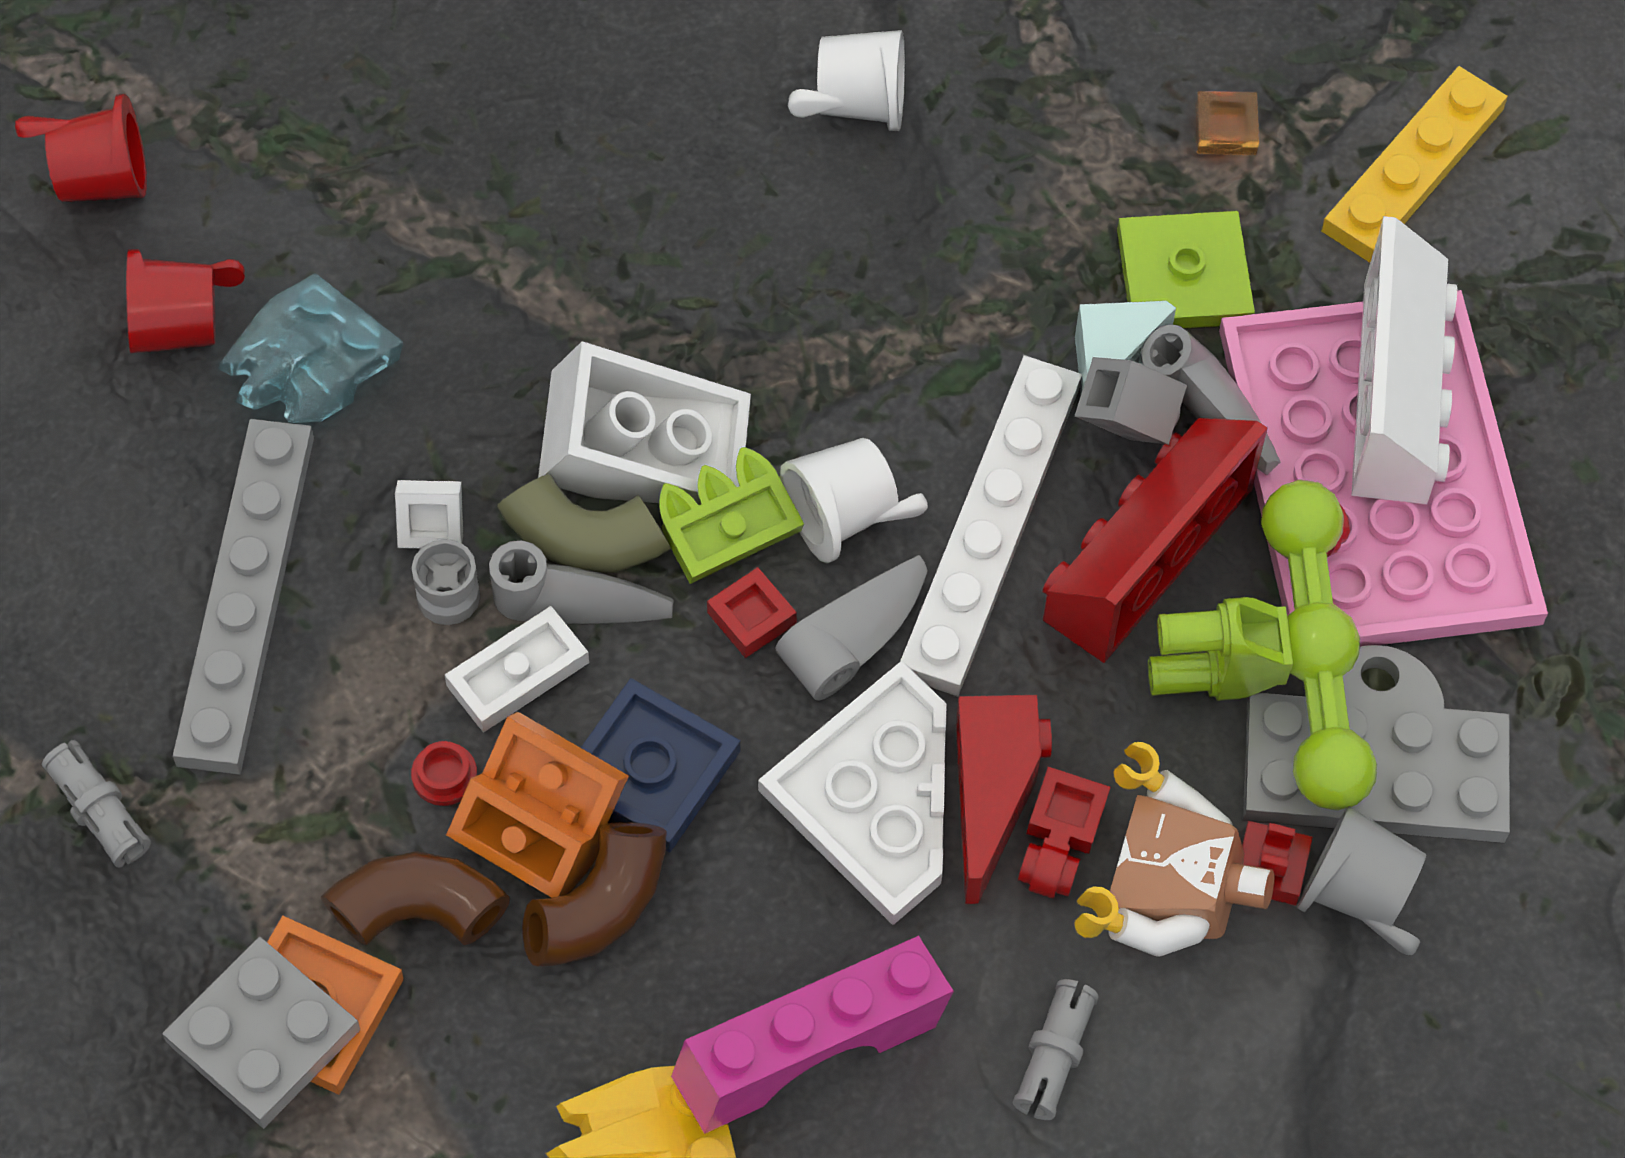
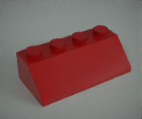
M1198 418L1183 436L1177 432L1172 434L1169 445L1164 444L1155 460L1157 466L1146 478L1137 475L1128 484L1118 502L1120 509L1109 521L1100 518L1089 529L1081 543L1083 551L1070 565L1063 561L1050 574L1043 587V593L1047 595L1043 621L1102 663H1105L1252 491L1268 428L1259 421Z

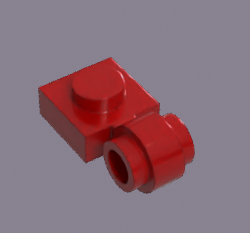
M1051 767L1047 768L1026 833L1044 839V843L1042 846L1029 843L1018 877V881L1030 884L1028 891L1054 899L1056 893L1069 896L1080 862L1079 858L1068 855L1071 848L1087 854L1090 853L1109 795L1110 786Z

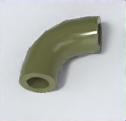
M546 474L517 489L497 505L506 523L523 541L533 543L541 549L547 560L558 565L601 573H617L655 559L671 549L639 495L620 506L606 511L587 510L572 503L561 491L553 476Z

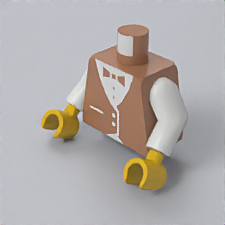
M1134 742L1124 749L1128 757L1139 763L1141 774L1134 772L1125 764H1120L1114 769L1115 781L1120 787L1125 789H1136L1143 785L1148 789L1147 796L1137 795L1110 891L1103 887L1093 886L1088 888L1076 900L1080 906L1093 909L1098 916L1096 917L1089 913L1081 914L1074 922L1077 933L1084 938H1093L1105 929L1109 931L1110 938L1154 956H1164L1198 944L1203 939L1222 937L1227 927L1232 904L1267 909L1273 894L1274 871L1267 868L1243 865V847L1238 830L1232 825L1231 820L1203 795L1170 771L1164 770L1159 773V756L1149 744Z

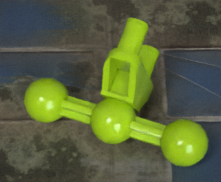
M1299 479L1282 485L1269 496L1262 510L1261 522L1270 546L1288 559L1295 610L1287 616L1286 606L1276 607L1255 598L1241 597L1224 599L1223 603L1217 604V608L1214 611L1159 614L1157 620L1159 649L1161 655L1167 656H1149V686L1152 696L1208 691L1209 696L1215 697L1217 701L1250 697L1277 685H1286L1289 675L1292 674L1304 682L1311 734L1301 742L1294 755L1293 775L1301 794L1317 807L1339 811L1348 808V806L1357 805L1370 794L1376 783L1377 762L1369 743L1350 730L1343 676L1353 668L1359 657L1360 636L1352 617L1333 604L1327 552L1336 546L1343 533V511L1335 494L1322 484ZM1202 651H1205V653L1168 655V654H1176V653H1189V652H1202Z

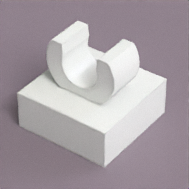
M398 480L395 491L398 548H422L432 541L442 539L458 541L462 544L461 482Z

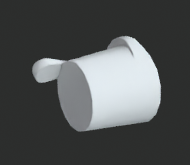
M902 30L821 37L818 53V91L806 89L793 91L788 101L790 112L794 116L802 118L820 113L821 115L887 122L889 131H900L905 82V54Z
M860 438L792 459L781 465L780 479L804 522L802 531L799 533L810 551L820 561L827 564L839 557L842 541L878 522L916 517L923 514L928 508L927 501L921 493L898 502L896 484L886 459L878 447L866 438Z

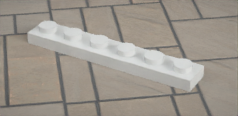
M1025 355L1022 358L901 658V661L929 687L959 697L1081 385V373Z

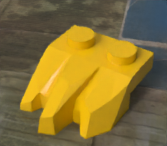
M675 1066L653 1067L630 1073L557 1105L556 1107L563 1121L579 1126L582 1135L546 1153L548 1158H736L728 1123L704 1134L671 1077Z

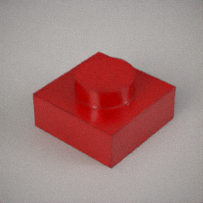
M759 567L707 601L708 615L745 658L793 627L797 622V612Z

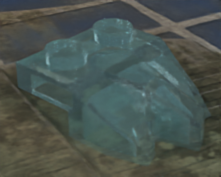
M315 273L272 297L244 330L223 358L218 369L231 376L241 374L250 376L243 384L235 402L256 410L281 400L287 405L284 417L288 423L321 422L353 403L356 387L359 383L398 361L403 341Z

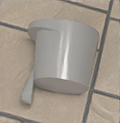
M1348 806L1340 817L1300 897L1297 909L1305 913L1314 901L1363 921L1396 950L1405 955H1413L1420 945V940L1409 932L1393 926V923L1402 910L1426 859V854Z

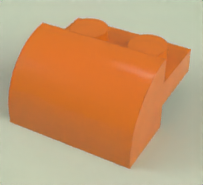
M516 712L507 716L483 773L470 779L446 836L551 898L566 895L578 884L597 858L600 828L602 825L608 824L629 775L522 713Z

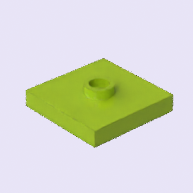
M1238 211L1119 218L1117 233L1127 302L1168 301L1176 307L1173 325L1181 326L1182 328L1220 326L1222 318L1255 314Z

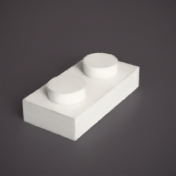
M549 606L446 673V686L484 733L507 718V716H510L589 664V654L552 606Z

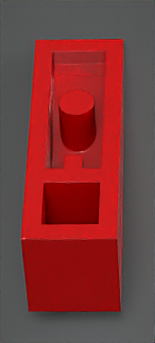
M1037 695L959 696L955 727L965 904L979 903L1037 782L1040 758H1051L1050 719H1039Z

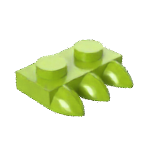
M745 447L739 449L736 460V476L739 487H736L732 480L721 471L707 465L701 467L697 484L701 505H698L688 493L679 487L669 483L663 484L659 499L660 515L663 522L661 530L690 584L802 531L804 522L776 470L767 459L751 449Z

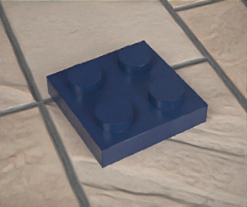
M630 678L580 748L629 775L610 818L618 823H644L664 828L667 831L666 851L670 853L740 753L741 740Z

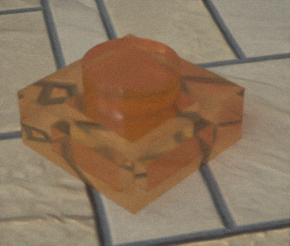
M1198 91L1195 104L1197 154L1257 155L1259 146L1257 92Z

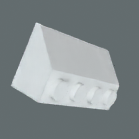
M1383 216L1364 284L1351 496L1427 504L1435 481L1445 482L1449 465L1450 447L1449 444L1439 443L1440 427L1447 428L1452 407V390L1442 389V374H1450L1453 364L1455 338L1444 336L1445 321H1452L1454 318L1457 285L1447 284L1448 258L1395 217Z

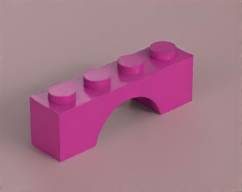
M917 936L686 1039L671 1077L705 1134L764 1107L779 1090L794 1078L836 1054L862 1046L875 1047L878 1053H881L935 1028L954 991L921 938Z

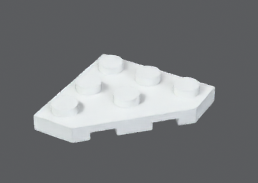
M900 661L758 780V791L892 925L898 922L941 884L943 868L946 703L903 661Z

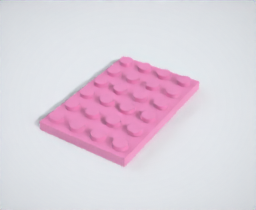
M1462 290L1457 291L1454 318L1452 321H1445L1444 336L1455 338L1450 374H1442V389L1452 390L1451 414L1447 428L1440 427L1439 443L1449 444V465L1445 482L1435 481L1427 504L1351 496L1363 302L1222 318L1219 333L1229 375L1250 403L1260 422L1268 428L1267 434L1281 462L1268 475L1257 469L1254 486L1261 516L1263 507L1272 493L1282 485L1299 479L1319 482L1335 494L1338 502L1347 514L1350 533L1346 542L1341 544L1338 552L1327 557L1333 604L1352 617L1360 636V647L1544 624L1548 612ZM1268 543L1282 607L1286 606L1288 616L1295 610L1288 559L1278 553Z

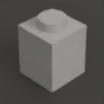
M1093 357L1075 417L1128 440L1169 445L1173 429L1180 417V406L1187 385L1132 360Z

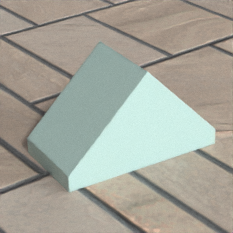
M1168 301L1080 304L1075 344L1078 372L1082 374L1081 394L1093 357L1132 360L1143 365L1141 351L1146 339L1158 328L1170 324L1173 325L1176 307Z

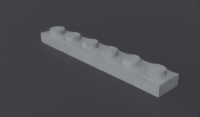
M256 419L249 420L173 752L176 767L241 775L314 441L311 426Z

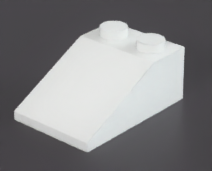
M582 341L551 372L538 478L551 474L559 488L593 498L629 501L639 495L643 502L659 503L663 484L669 483L684 490L698 505H701L697 484L701 467L704 465L721 471L732 480L736 487H739L736 476V460L739 449L746 447L751 394Z

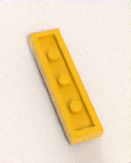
M1458 66L1324 218L1321 232L1370 263L1383 216L1395 217L1405 224L1504 110L1508 96Z

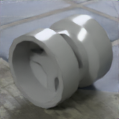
M448 539L432 541L423 546L414 556L411 567L419 609L426 618L442 625L458 624L470 618L478 608L480 600L473 554L468 547L458 541Z

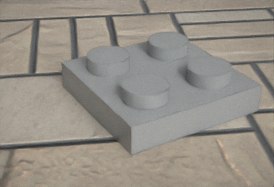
M259 936L162 1034L166 1043L264 1129L360 1031L357 1019Z

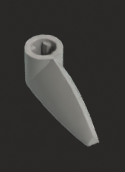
M1171 324L1162 326L1152 332L1146 339L1141 351L1143 365L1186 384L1187 387L1182 403L1197 419L1253 420L1260 422L1250 403L1218 359L1181 326ZM1266 433L1257 469L1268 475L1281 462Z
M522 540L510 541L501 545L493 553L489 562L494 604L501 614L513 620L528 621L549 606H552L565 624L625 623L672 618L674 599L620 578L571 566L547 564L543 552L533 543ZM517 579H524L523 582L516 583Z
M918 555L880 574L802 619L791 627L778 641L775 647L776 653L815 700L826 699L842 689L855 676L860 666L881 649L900 628L915 604L928 572L925 562Z

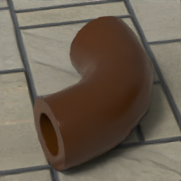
M630 822L610 823L601 826L595 866L584 883L569 894L550 899H532L526 906L522 924L523 942L527 957L533 966L561 965L597 955L633 928L656 893L666 852L667 831L664 828L650 824Z
M417 851L373 859L336 882L321 896L323 904L337 922L354 939L365 946L380 932L396 922L415 918L438 923L449 930L463 945H468L486 934L498 922L510 904V897L494 881L461 860Z

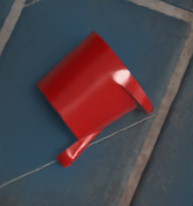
M125 93L115 96L113 108L66 120L24 116L15 121L18 137L28 138L45 134V149L50 178L54 191L61 202L143 198L146 195L147 171L141 134L134 108Z
M128 249L126 296L130 353L136 354L215 345L214 285L224 287L240 285L245 278V269L242 263L235 259H227L211 265L143 259L139 249Z

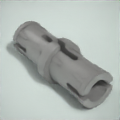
M71 740L68 745L65 742L60 744L43 759L42 767L60 787L72 805L71 815L78 825H86L92 834L96 836L115 867L120 868L123 867L125 862L129 865L139 859L149 849L151 840L126 811L125 806L120 801L122 793L116 784L111 781H105L89 761L80 744L75 740Z
M1062 979L1057 982L1056 992L1043 1029L1035 1031L1028 1047L1033 1055L1019 1091L1013 1099L1015 1108L1027 1115L1037 1091H1042V1096L1034 1114V1118L1054 1119L1056 1107L1070 1068L1078 1067L1083 1055V1048L1079 1043L1093 1007L1097 1004L1099 998L1094 989L1084 985L1076 1005L1072 1009L1070 1002L1078 984V981Z

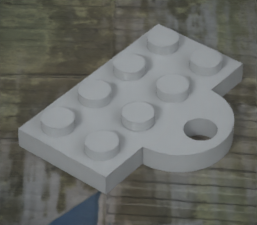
M1361 646L1357 661L1353 668L1343 676L1350 730L1369 743L1377 762V778L1370 794L1351 808L1396 834L1505 843L1510 833L1509 714L1444 708L1443 694L1436 678L1420 660L1405 651L1389 646ZM1370 668L1385 670L1394 679L1395 687L1388 691L1373 690L1363 682L1361 673ZM1257 693L1248 698L1244 821L1335 828L1345 809L1336 811L1317 807L1301 794L1293 775L1294 755L1301 742L1311 735L1306 697Z

